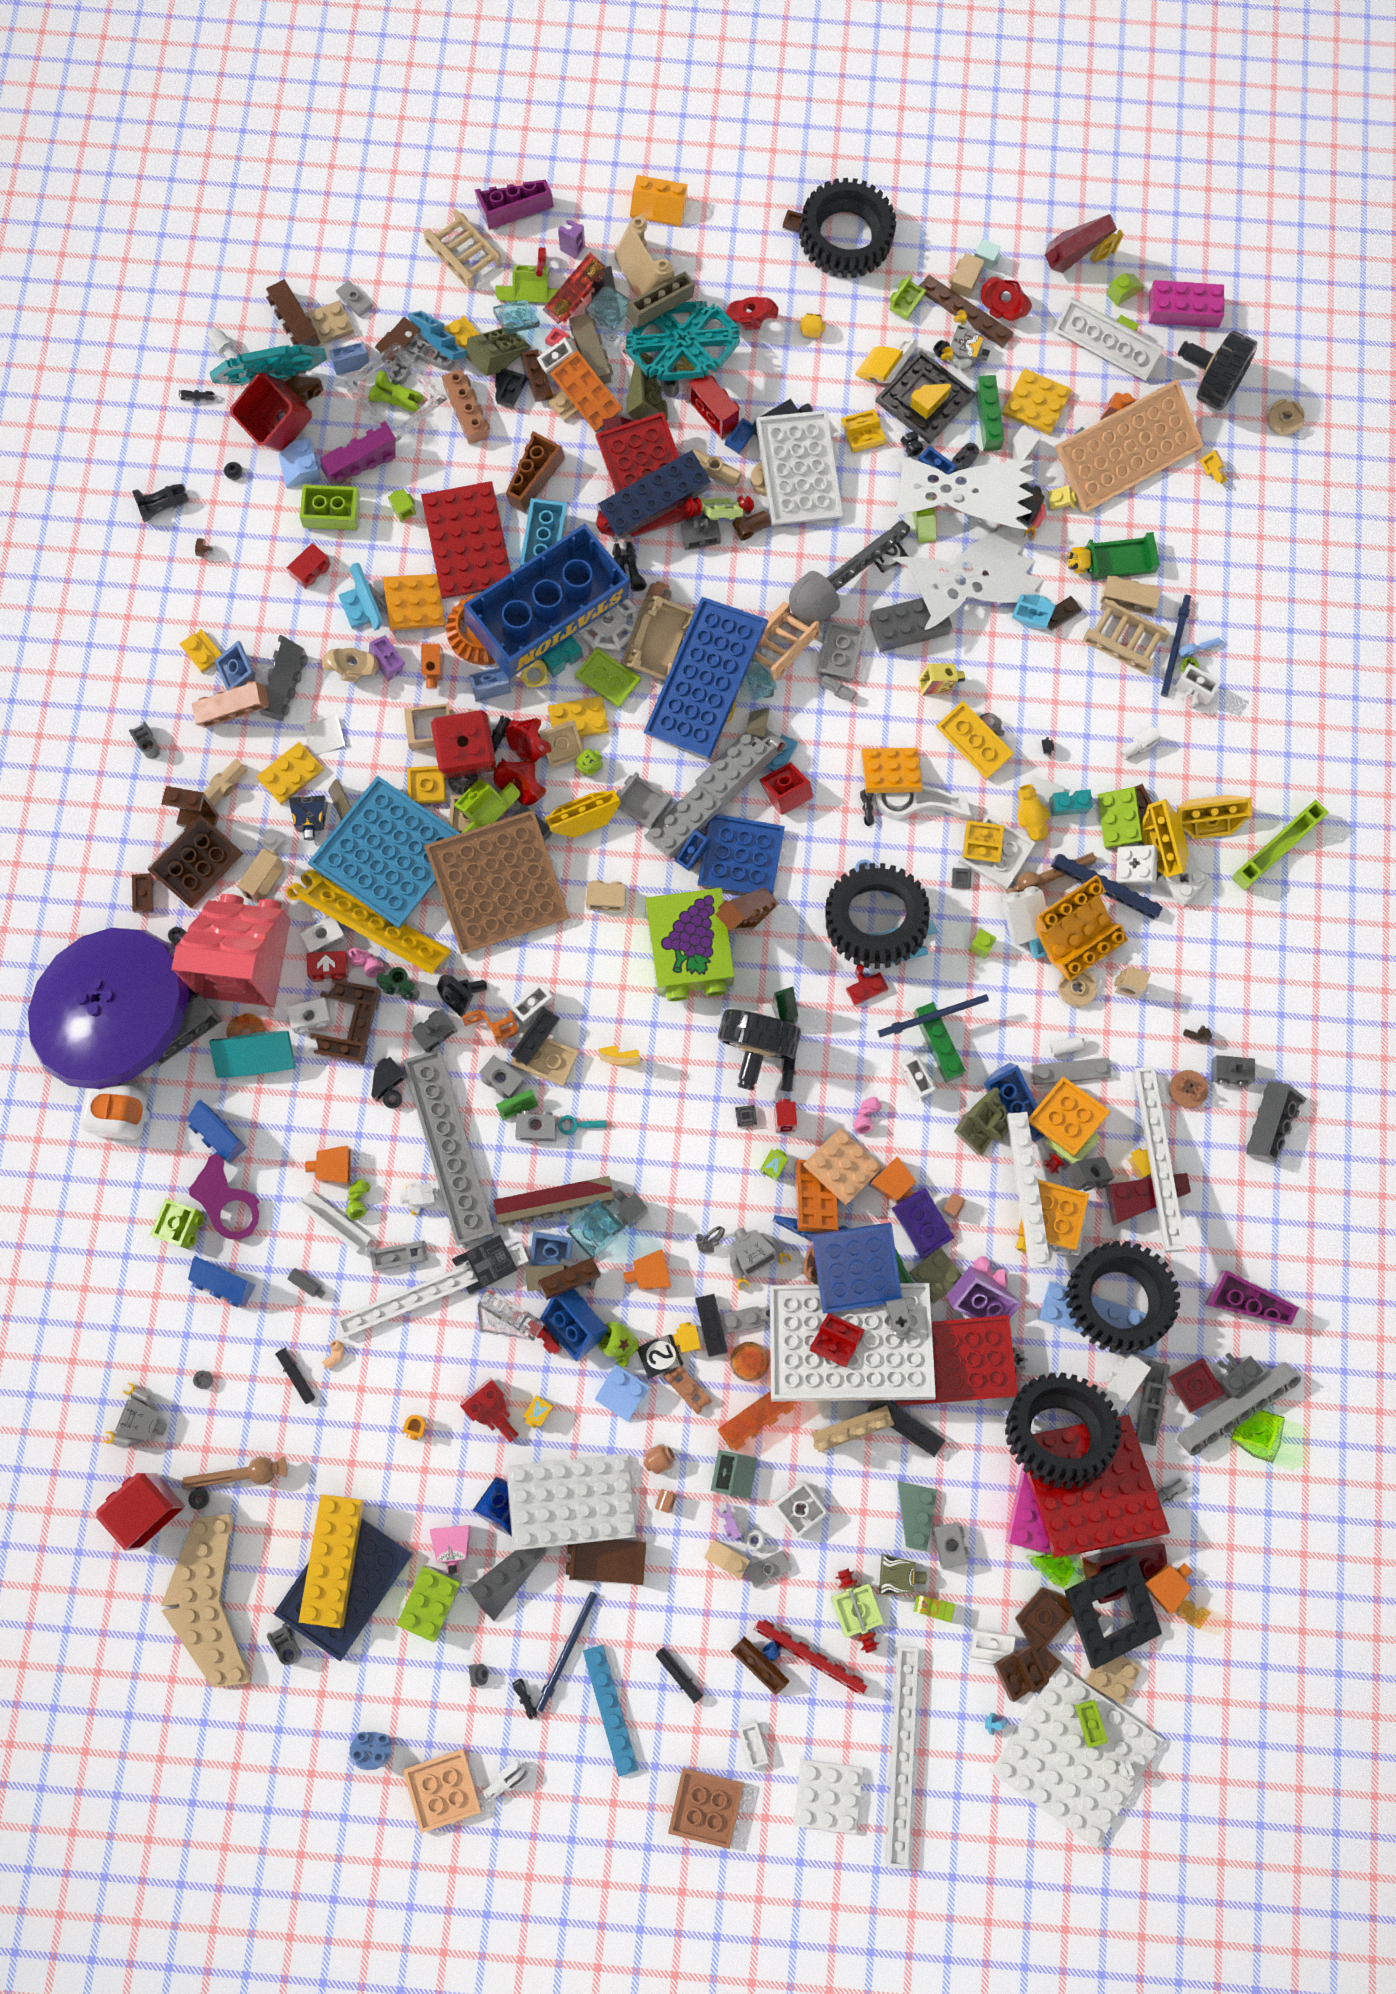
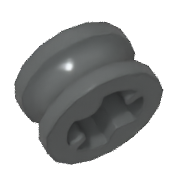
M204 1370L196 1372L193 1377L194 1385L200 1389L209 1388L213 1383L212 1374ZM205 1374V1378H208V1381L204 1382L203 1386H201L198 1378Z

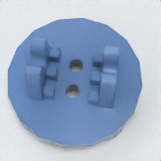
M359 1732L350 1746V1759L352 1763L363 1770H376L383 1767L389 1761L392 1754L389 1736L378 1732Z

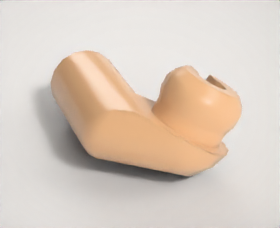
M333 1340L330 1343L331 1356L322 1361L327 1370L343 1358L344 1346L339 1340Z

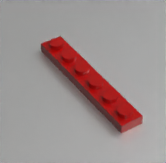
M759 1620L754 1626V1631L770 1641H774L783 1649L858 1695L865 1693L868 1686L863 1684L864 1680L854 1674L850 1676L845 1673L846 1669L836 1663L832 1665L827 1662L828 1658L818 1652L814 1654L809 1651L810 1647L800 1641L796 1643L792 1640V1636L785 1631L778 1632L769 1621L763 1620L762 1622Z

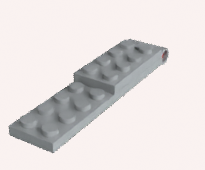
M767 728L764 737L747 734L746 732L743 733L695 780L696 786L644 835L645 839L671 859L684 846L694 829L700 831L778 754L784 751L786 742Z

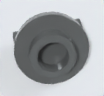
M484 1664L468 1665L471 1687L485 1685L489 1677L487 1667Z

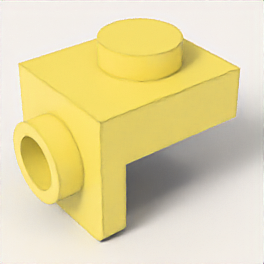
M1069 485L1048 491L1049 504L1052 510L1069 505L1072 509L1076 508L1077 499L1075 492Z

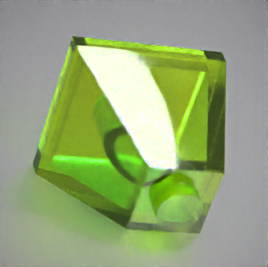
M1261 1410L1236 1427L1231 1440L1251 1456L1273 1463L1281 1445L1285 1417Z
M1029 1554L1025 1557L1047 1579L1060 1588H1064L1076 1569L1071 1565L1073 1561L1068 1556L1054 1559L1052 1554Z

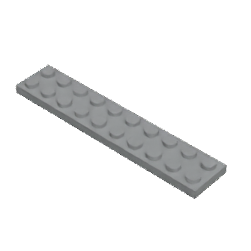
M437 1049L404 1059V1067L456 1245L458 1246L495 1234L441 1050Z

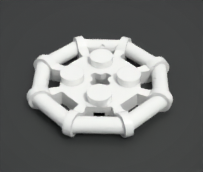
M629 598L622 602L628 610L625 611L619 604L576 634H579L592 647V650L599 648L600 650H616L620 652L629 642L640 608L636 607ZM632 616V626L627 625V617ZM607 617L609 619L611 617L613 619L611 623H605L604 618ZM591 629L597 635L595 640L587 632ZM624 631L628 632V634L619 641L618 636ZM602 638H604L605 640L613 639V642H614V643L601 642V639H602Z

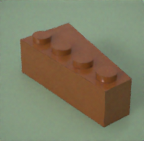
M534 431L530 435L529 444L524 449L525 453L522 459H520L518 469L514 473L506 491L509 504L522 512L527 510L530 506L531 498H536L565 459L562 446Z
M763 887L730 901H724L718 907L719 911L716 913V916L730 931L753 930L780 903Z

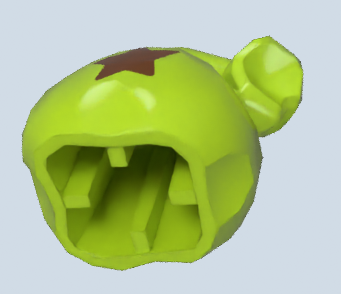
M608 1322L605 1324L608 1330L601 1342L598 1343V1347L604 1355L615 1358L619 1366L626 1367L629 1363V1358L638 1350L639 1342L632 1331L623 1323Z

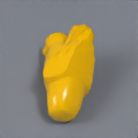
M1023 785L1017 792L1019 800L1017 817L1020 827L1026 828L1031 840L1035 842L1042 841L1048 837L1046 821L1050 818V814L1047 808L1040 802L1034 785Z

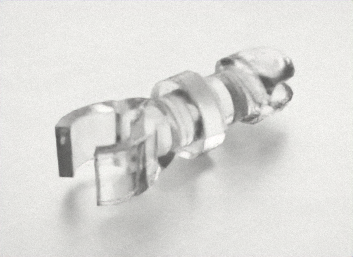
M610 327L609 333L611 334L605 331V339L614 342V345L620 347L627 355L624 339L621 336L618 337L616 330Z

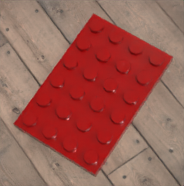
M664 412L595 434L615 493L679 457ZM684 504L633 532L630 536L633 538L697 516L695 513L692 516H688L684 510Z
M492 481L421 494L442 599L482 592L511 573Z
M1009 1315L931 1322L935 1400H896V1404L899 1407L1016 1397L1018 1391Z

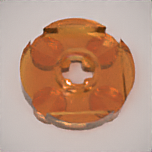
M245 1013L234 1017L229 1022L226 1035L228 1038L234 1035H243L242 1031H246L248 1028L251 1034L254 1032H266V1027L260 1018L253 1014Z

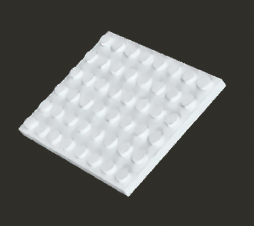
M900 1283L901 1296L906 1298L911 1323L910 1335L905 1339H899L894 1336L885 1304L829 1313L865 1330L846 1368L809 1351L812 1342L819 1333L821 1324L828 1315V1313H822L819 1286L770 1285L771 1402L935 1400L929 1283Z

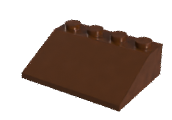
M199 813L147 867V870L186 905L192 908L244 853L204 815Z

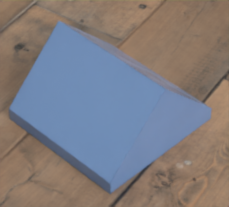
M364 341L329 350L336 375L371 366Z
M237 641L215 660L227 691L232 687H241L249 681H255L254 671L241 641Z
M500 667L469 675L476 702L511 693L509 679Z
M533 1231L530 1265H558L562 1258L571 1261L574 1244L573 1238Z

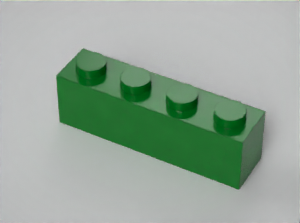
M996 375L978 376L975 391L983 451L1001 450L1004 442V432Z
M934 1002L917 1008L913 1015L916 1018L937 1011ZM941 1017L920 1024L919 1028L945 1083L963 1076L966 1070Z

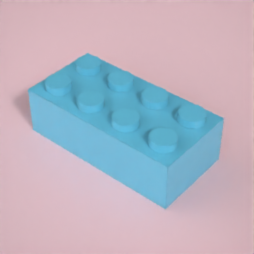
M531 498L520 566L564 538L568 516L567 503Z

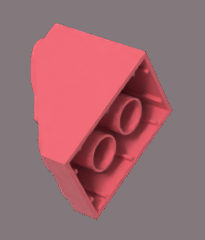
M221 894L220 901L208 900L203 906L201 913L190 924L188 931L176 945L172 970L197 996L201 994L205 999L275 1007L291 921L285 910L281 909L282 903L273 899L261 898L258 901V906L244 905V898L234 894Z

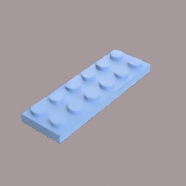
M1049 1281L1038 1320L1080 1334L1084 1329L1081 1326L1077 1329L1073 1324L1077 1319L1076 1317L1070 1319L1069 1313L1072 1311V1308H1067L1066 1306L1067 1301L1070 1299L1066 1298V1291L1069 1288ZM1091 1295V1301L1097 1313L1114 1327L1120 1329L1132 1328L1140 1324L1146 1317L1147 1313ZM1158 1341L1144 1351L1140 1349L1137 1353L1154 1358Z

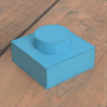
M1039 938L1028 941L1033 959L1047 955Z

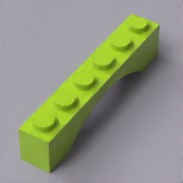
M1315 799L1231 878L1245 891L1313 829L1329 811Z

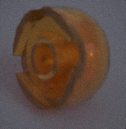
M746 1341L739 1344L732 1351L730 1367L738 1379L754 1382L766 1374L769 1367V1356L762 1345Z

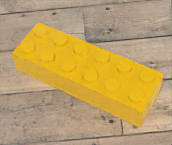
M321 1494L299 1623L335 1628L344 1627L365 1504L364 1499Z

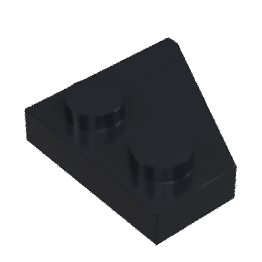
M503 368L500 370L501 372L496 373L495 398L497 404L513 408L527 381V376Z

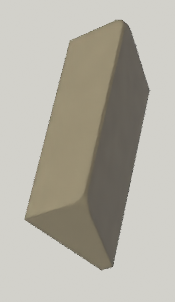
M770 708L749 713L747 734L764 737Z
M335 779L328 792L342 820L351 809V806L340 781Z
M565 1264L526 1266L527 1290H541L538 1280L566 1269Z

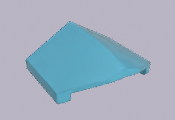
M1021 594L1012 618L1029 628L1046 629L1055 605L1046 597L1037 594Z

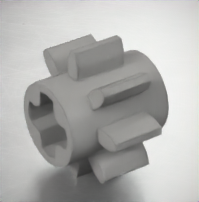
M1013 1347L1014 1358L1018 1360V1362H1014L1015 1373H1018V1367L1026 1369L1024 1363L1028 1361V1358H1025L1023 1355L1024 1350L1017 1352V1348Z

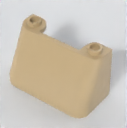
M643 214L634 217L630 221L615 249V259L636 297L674 277V268L671 263L666 259L653 261L646 249L647 242L644 238V232L647 230V221Z
M646 596L626 647L622 665L666 681L684 631L688 629L695 611L659 596Z

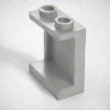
M635 772L633 776H628L624 783V788L616 792L621 802L618 809L650 830L672 804L673 796L668 792L662 793L641 779L639 773Z

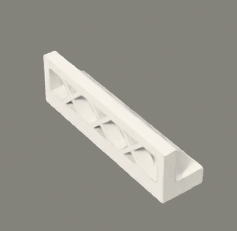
M312 1191L302 1201L298 1200L295 1205L359 1255L372 1240Z

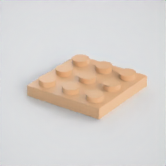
M841 1128L803 1164L845 1205L883 1168Z
M464 1748L403 1769L420 1834L482 1812Z

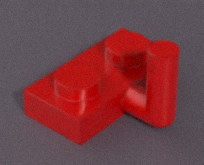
M862 964L857 965L855 975L859 982L846 988V992L854 1006L888 991L889 988L881 972L865 978L863 974L864 966Z

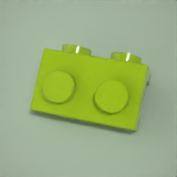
M911 275L901 280L898 291L893 292L889 299V302H891L889 310L908 320L926 293L925 289L911 282Z

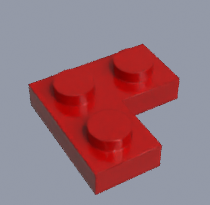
M532 1318L527 1322L529 1333L534 1338L537 1337L545 1342L543 1347L549 1354L557 1355L563 1350L539 1318Z

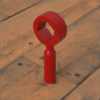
M539 247L536 269L538 277L543 275V269L546 266V247Z

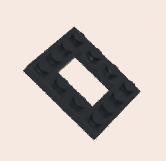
M920 351L876 397L875 402L909 429L916 432L923 440L931 444L975 397L976 392L923 351ZM922 377L932 384L951 385L950 394L947 399L927 419L911 408L910 403L903 399Z
M1130 1556L1064 1590L1090 1667L1093 1669H1097L1162 1634L1137 1557ZM1123 1587L1135 1622L1104 1637L1092 1602Z

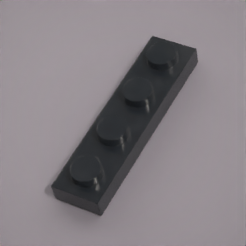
M872 1401L867 1411L887 1405L894 1425L890 1427L933 1457L936 1456L946 1441L943 1437L891 1401Z

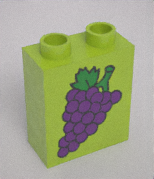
M722 888L645 897L657 994H666V999L669 1002L686 1000L690 998L689 991L704 989L705 996L707 997L721 996L728 993L727 986L734 984V970L728 929L716 916V913L719 911L718 907L723 903Z

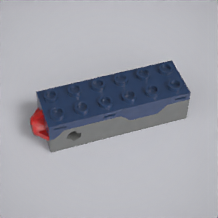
M690 450L599 502L597 505L596 526L601 534L611 536L616 543L684 504L689 497L693 499L707 491L711 480L693 450Z

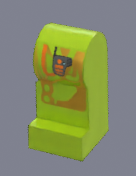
M917 1595L913 1611L951 1623L955 1604Z

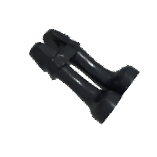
M183 484L165 486V488L144 495L139 489L132 491L144 522L149 521L152 516L172 507L175 509L177 506H181L189 501L188 494L183 493L185 491ZM168 498L167 500H165V501H163V502H160V503L155 504V505H152V506H148V505L153 504V503H155V502H157V501H160V500H162V499Z
M626 542L627 554H621L619 543H615L612 550L613 559L625 574L624 565L628 564L632 591H643L647 584L638 572L636 564L637 555L635 554L636 550L632 542Z

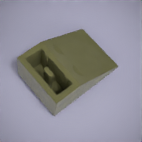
M507 326L469 337L466 345V358L482 373L489 376L501 372L500 370L509 366L520 357L521 352L528 351L531 346L512 328Z

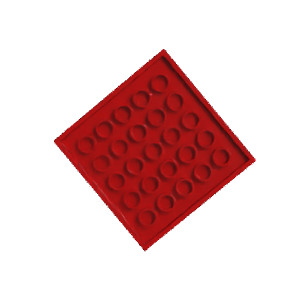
M1129 1415L1116 1418V1420L1121 1421L1119 1430H1122V1436L1119 1439L1121 1441L1106 1471L1097 1480L1094 1478L1092 1483L1087 1485L1084 1482L1082 1487L1076 1488L1074 1482L1071 1489H1065V1484L1062 1483L1060 1488L1054 1487V1481L1050 1480L1049 1484L1046 1485L1042 1483L1043 1477L1039 1476L1037 1480L1032 1478L1034 1474L1032 1470L1026 1473L1054 1559L1170 1533ZM1085 1424L1032 1434L1046 1451L1066 1459L1081 1458L1086 1454L1090 1445V1436Z

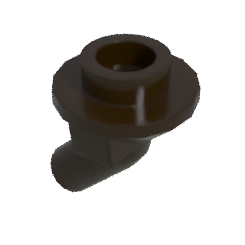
M1204 1025L1200 1027L1198 1033L1189 1029H1185L1183 1036L1199 1040L1200 1043L1205 1042L1208 1044L1212 1038L1210 1029L1205 1028Z

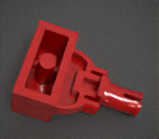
M490 1377L460 1403V1407L473 1422L476 1420L480 1424L487 1425L492 1431L495 1429L491 1424L493 1422L510 1443L513 1441V1438L508 1431L514 1438L519 1433L503 1416L502 1412L507 1418L510 1417V1413L506 1410L505 1399L503 1398L504 1392Z

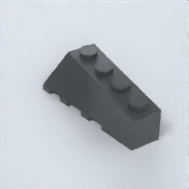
M279 635L278 642L281 644L279 651H274V668L269 669V685H265L269 707L259 711L262 716L283 721L284 717L289 713V703L295 697V687L301 681V671L303 666L307 664L308 656L303 647L283 635Z
M1268 1081L1263 1092L1261 1106L1258 1108L1256 1122L1252 1128V1135L1247 1144L1246 1154L1254 1160L1276 1163L1286 1143L1284 1137L1290 1134L1292 1130L1291 1122L1293 1118H1298L1300 1113L1298 1108L1300 1104L1305 1103L1307 1098L1290 1084Z
M546 1549L516 1550L468 1588V1591L479 1606L493 1621L496 1620L547 1553Z

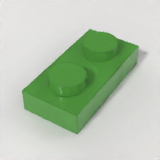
M532 1089L496 1104L502 1121L516 1116L517 1113L520 1114L522 1111H528L539 1106Z

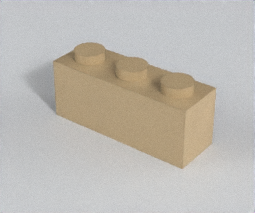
M1108 576L1104 583L1100 603L1103 604L1106 598L1115 601L1119 606L1127 610L1153 616L1158 607L1161 588H1157L1154 585L1140 584L1135 580H1124L1118 576Z

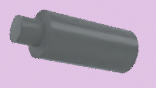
M294 1268L287 1280L312 1297L318 1296L322 1299L326 1293L321 1289L322 1285L297 1268Z

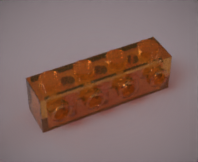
M770 1391L719 1427L717 1431L729 1449L735 1448L737 1451L746 1444L744 1441L746 1438L751 1436L753 1439L762 1433L760 1428L766 1424L769 1427L779 1421L778 1415L790 1413L795 1409L793 1405L797 1402H771Z

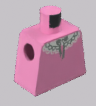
M471 1525L430 1529L436 1561L446 1562L447 1574L459 1573V1560L468 1559Z

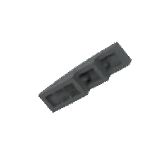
M1149 1360L1148 1366L1151 1369L1144 1381L1136 1435L1140 1443L1156 1446L1165 1408L1163 1403L1167 1390L1166 1382L1170 1365Z

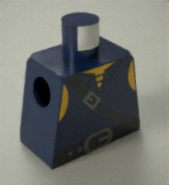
M325 795L289 798L296 830L304 832V840H315V831L324 830L328 807Z

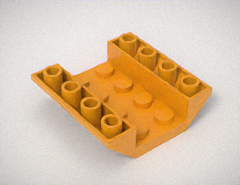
M1098 875L1037 915L1035 931L1050 962L1069 981L1128 941L1122 925L1113 923L1100 895L1106 891Z

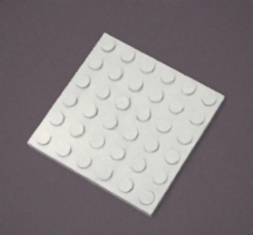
M1059 1666L1054 1674L1048 1677L1049 1683L1040 1689L993 1764L990 1772L1097 1849L1163 1739ZM1095 1699L1108 1743L1087 1748L1074 1705ZM1121 1760L1123 1762L1129 1760L1135 1777L1130 1778V1781L1127 1778L1122 1779L1118 1769V1766L1121 1765Z

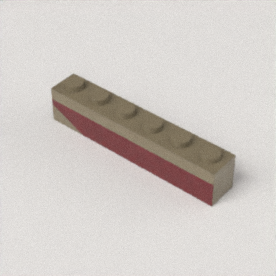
M610 1176L493 1200L497 1223L503 1225V1227L514 1226V1222L522 1221V1223L533 1222L534 1218L537 1217L549 1219L556 1213L568 1215L573 1213L572 1210L576 1209L587 1211L591 1210L592 1206L595 1205L607 1207L611 1205V1202L615 1201Z

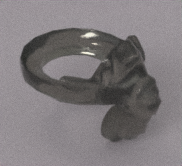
M984 713L980 716L981 720L991 717L994 720L991 730L997 736L1002 737L1005 735L1001 726L1002 721L995 714Z
M717 1226L711 1229L705 1237L698 1233L696 1235L698 1251L704 1254L713 1253L714 1246L719 1245L725 1229L722 1226ZM719 1230L712 1239L708 1240L715 1231Z

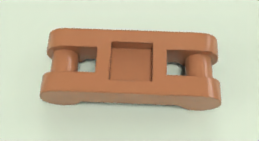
M682 1366L676 1367L663 1375L697 1415L702 1412L701 1409L706 1404L709 1405L712 1402L710 1397ZM680 1374L683 1379L677 1383L674 1379ZM698 1394L701 1399L695 1403L692 1398Z

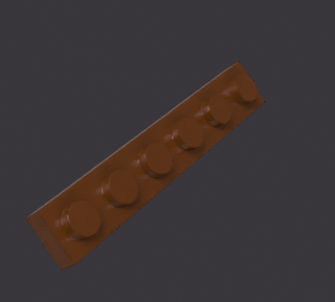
M928 275L919 285L926 290V297L954 316L958 315V311L964 310L967 314L966 319L972 327L1001 348L1012 338L1014 334L1012 330L931 275Z

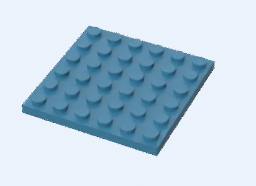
M377 775L309 860L308 865L400 929L436 883L424 845L461 833Z

